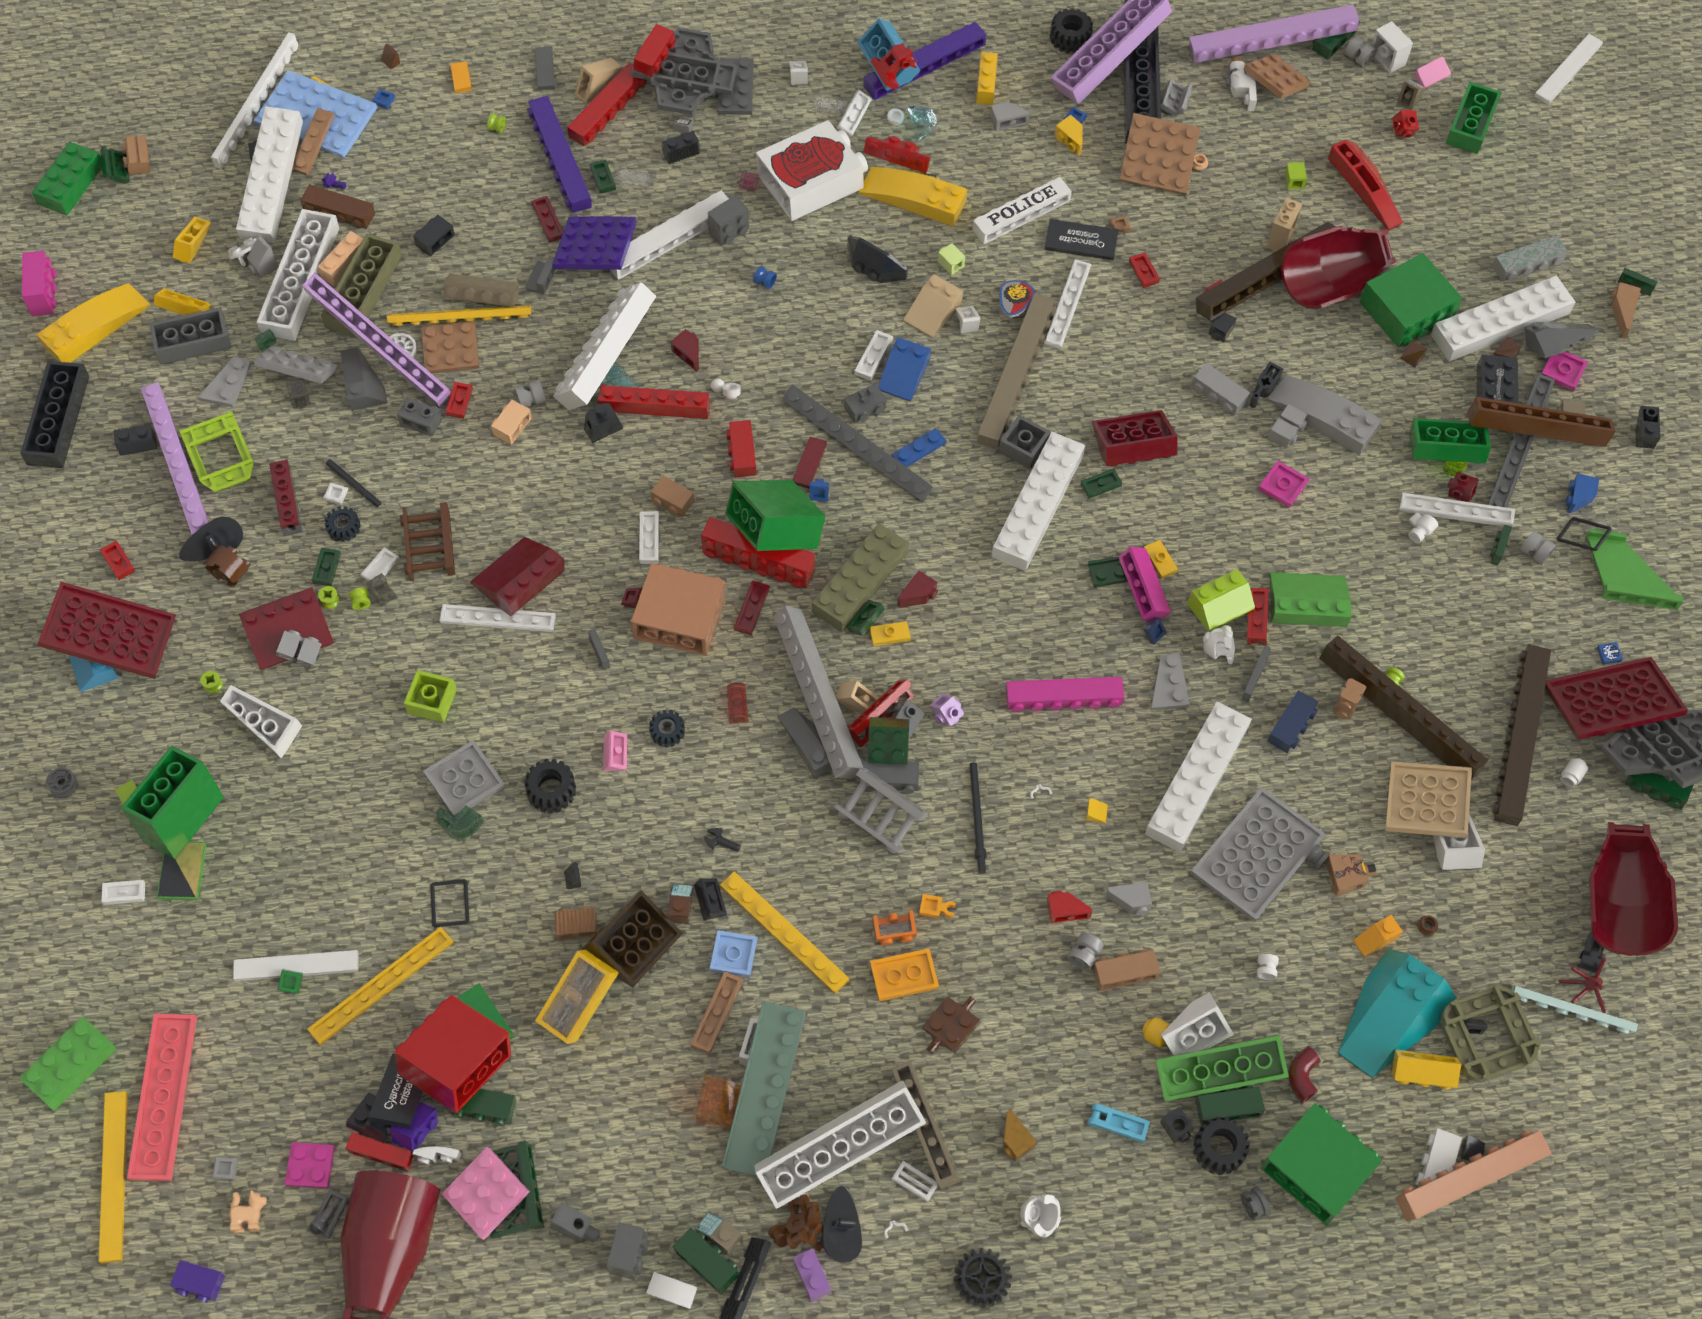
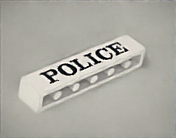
M1061 177L1050 180L1047 184L1036 187L1033 191L1022 194L1017 199L1008 201L1003 206L992 209L983 216H978L973 220L972 230L980 241L986 244L1069 202L1072 191Z

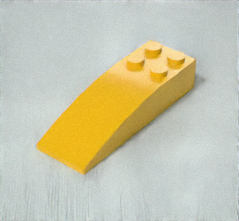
M871 167L863 181L864 188L858 191V194L953 227L967 200L966 188L920 173L882 167Z
M127 283L80 304L36 335L41 345L58 362L71 363L148 308L150 303Z

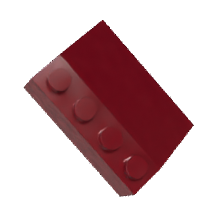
M1162 410L1092 421L1100 454L1106 466H1117L1125 463L1132 464L1144 460L1151 461L1156 458H1169L1178 454V436Z
M524 537L472 579L470 583L511 617L565 571L564 558L550 547Z
M313 587L239 613L260 670L288 661L276 656L284 630L287 632L289 630L300 633L302 638H316L322 644L321 648L334 644ZM300 643L298 645L294 658L298 657L299 652L302 647V644Z

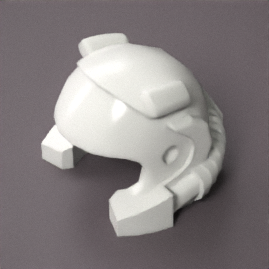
M1224 625L1221 628L1206 632L1203 638L1204 653L1213 659H1217L1219 656H1226L1228 664H1233L1235 646L1231 627Z
M1043 1194L1042 1197L1030 1196L1020 1210L1021 1225L1042 1238L1050 1236L1055 1228H1058L1061 1220L1059 1200L1049 1194Z

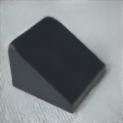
M574 862L564 871L566 889L568 890L582 886L578 863Z
M1464 1020L1470 1034L1482 1035L1488 1028V1025L1483 1020Z
M1467 1135L1463 1141L1461 1159L1470 1161V1157L1479 1153L1484 1156L1485 1143Z

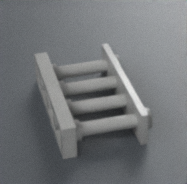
M860 768L856 774L860 777V784L846 805L836 804L834 808L839 810L838 814L845 819L850 818L886 845L885 848L891 853H902L905 849L899 843L914 820H925L929 813L867 768ZM871 785L876 789V794L860 817L852 809L866 787ZM887 797L892 800V805L878 827L875 828L867 821L882 798ZM903 808L908 812V817L894 838L890 839L883 832L898 809L901 810Z

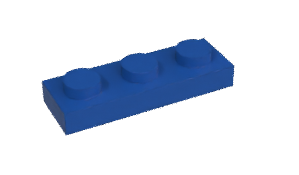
M934 428L891 454V456L908 467L945 445L946 439Z

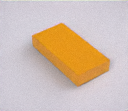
M467 61L451 63L455 93L472 91Z

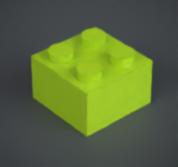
M417 670L404 701L407 714L444 723L457 691L454 679Z

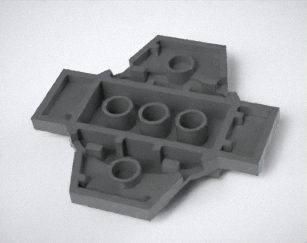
M677 27L674 32L676 43L673 49L670 48L666 60L661 62L659 71L655 72L653 77L635 71L633 64L631 77L648 80V84L652 85L655 89L658 109L692 115L702 100L708 96H715V92L732 95L738 66L721 62L718 57H714L711 33Z
M1702 709L1687 711L1685 716L1621 730L1620 734H1615L1602 744L1601 751L1624 775L1656 773L1663 775L1668 781L1675 780L1681 788L1701 782Z

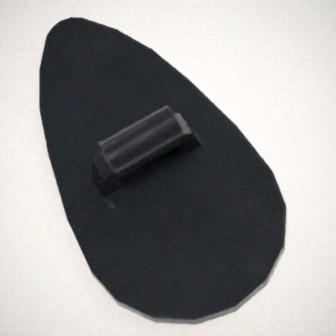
M221 516L214 518L187 539L179 552L180 559L183 561L207 560L219 545L225 548L231 546L236 549L243 540L241 525L231 517Z
M839 1186L832 1193L827 1204L822 1227V1244L830 1258L840 1263H847L857 1258L862 1249V1233L853 1199L845 1187Z

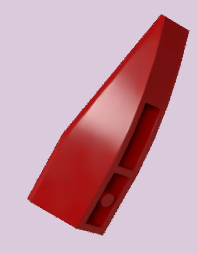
M1347 139L1332 145L1328 160L1384 227L1389 231L1401 225L1403 221L1377 167L1356 143Z

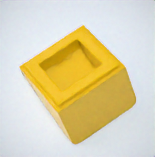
M1089 798L1086 821L1106 824L1108 804Z

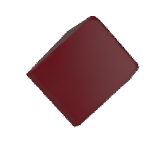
M627 588L621 605L636 609L642 588Z

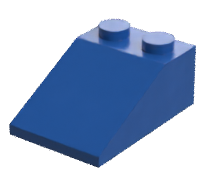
M897 337L878 385L881 392L911 402L929 364L931 348Z

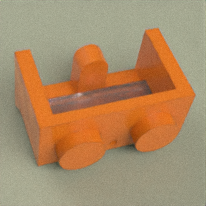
M909 910L908 915L897 916V913H892L887 918L878 919L877 915H874L872 918L876 943H881V946L891 945L896 940H901V943L912 942L913 938L917 936L913 910Z

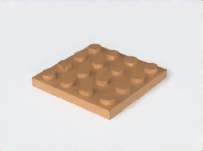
M1133 113L1119 181L1186 195L1201 127Z

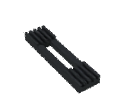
M751 1237L744 1255L745 1261L730 1298H727L719 1319H742L772 1244L767 1239ZM753 1261H755L754 1266H753V1268H752V1271H751V1273H750V1276H749V1278H748V1281H747V1283H746V1286H745V1288H744V1291H743L742 1296H741L740 1301H739L738 1298H739V1296H740V1293H741V1291H742V1288H743V1286H744V1283H745V1281H746V1278H747V1276H748V1273H749V1271H750V1268H751V1266H752V1263H753Z

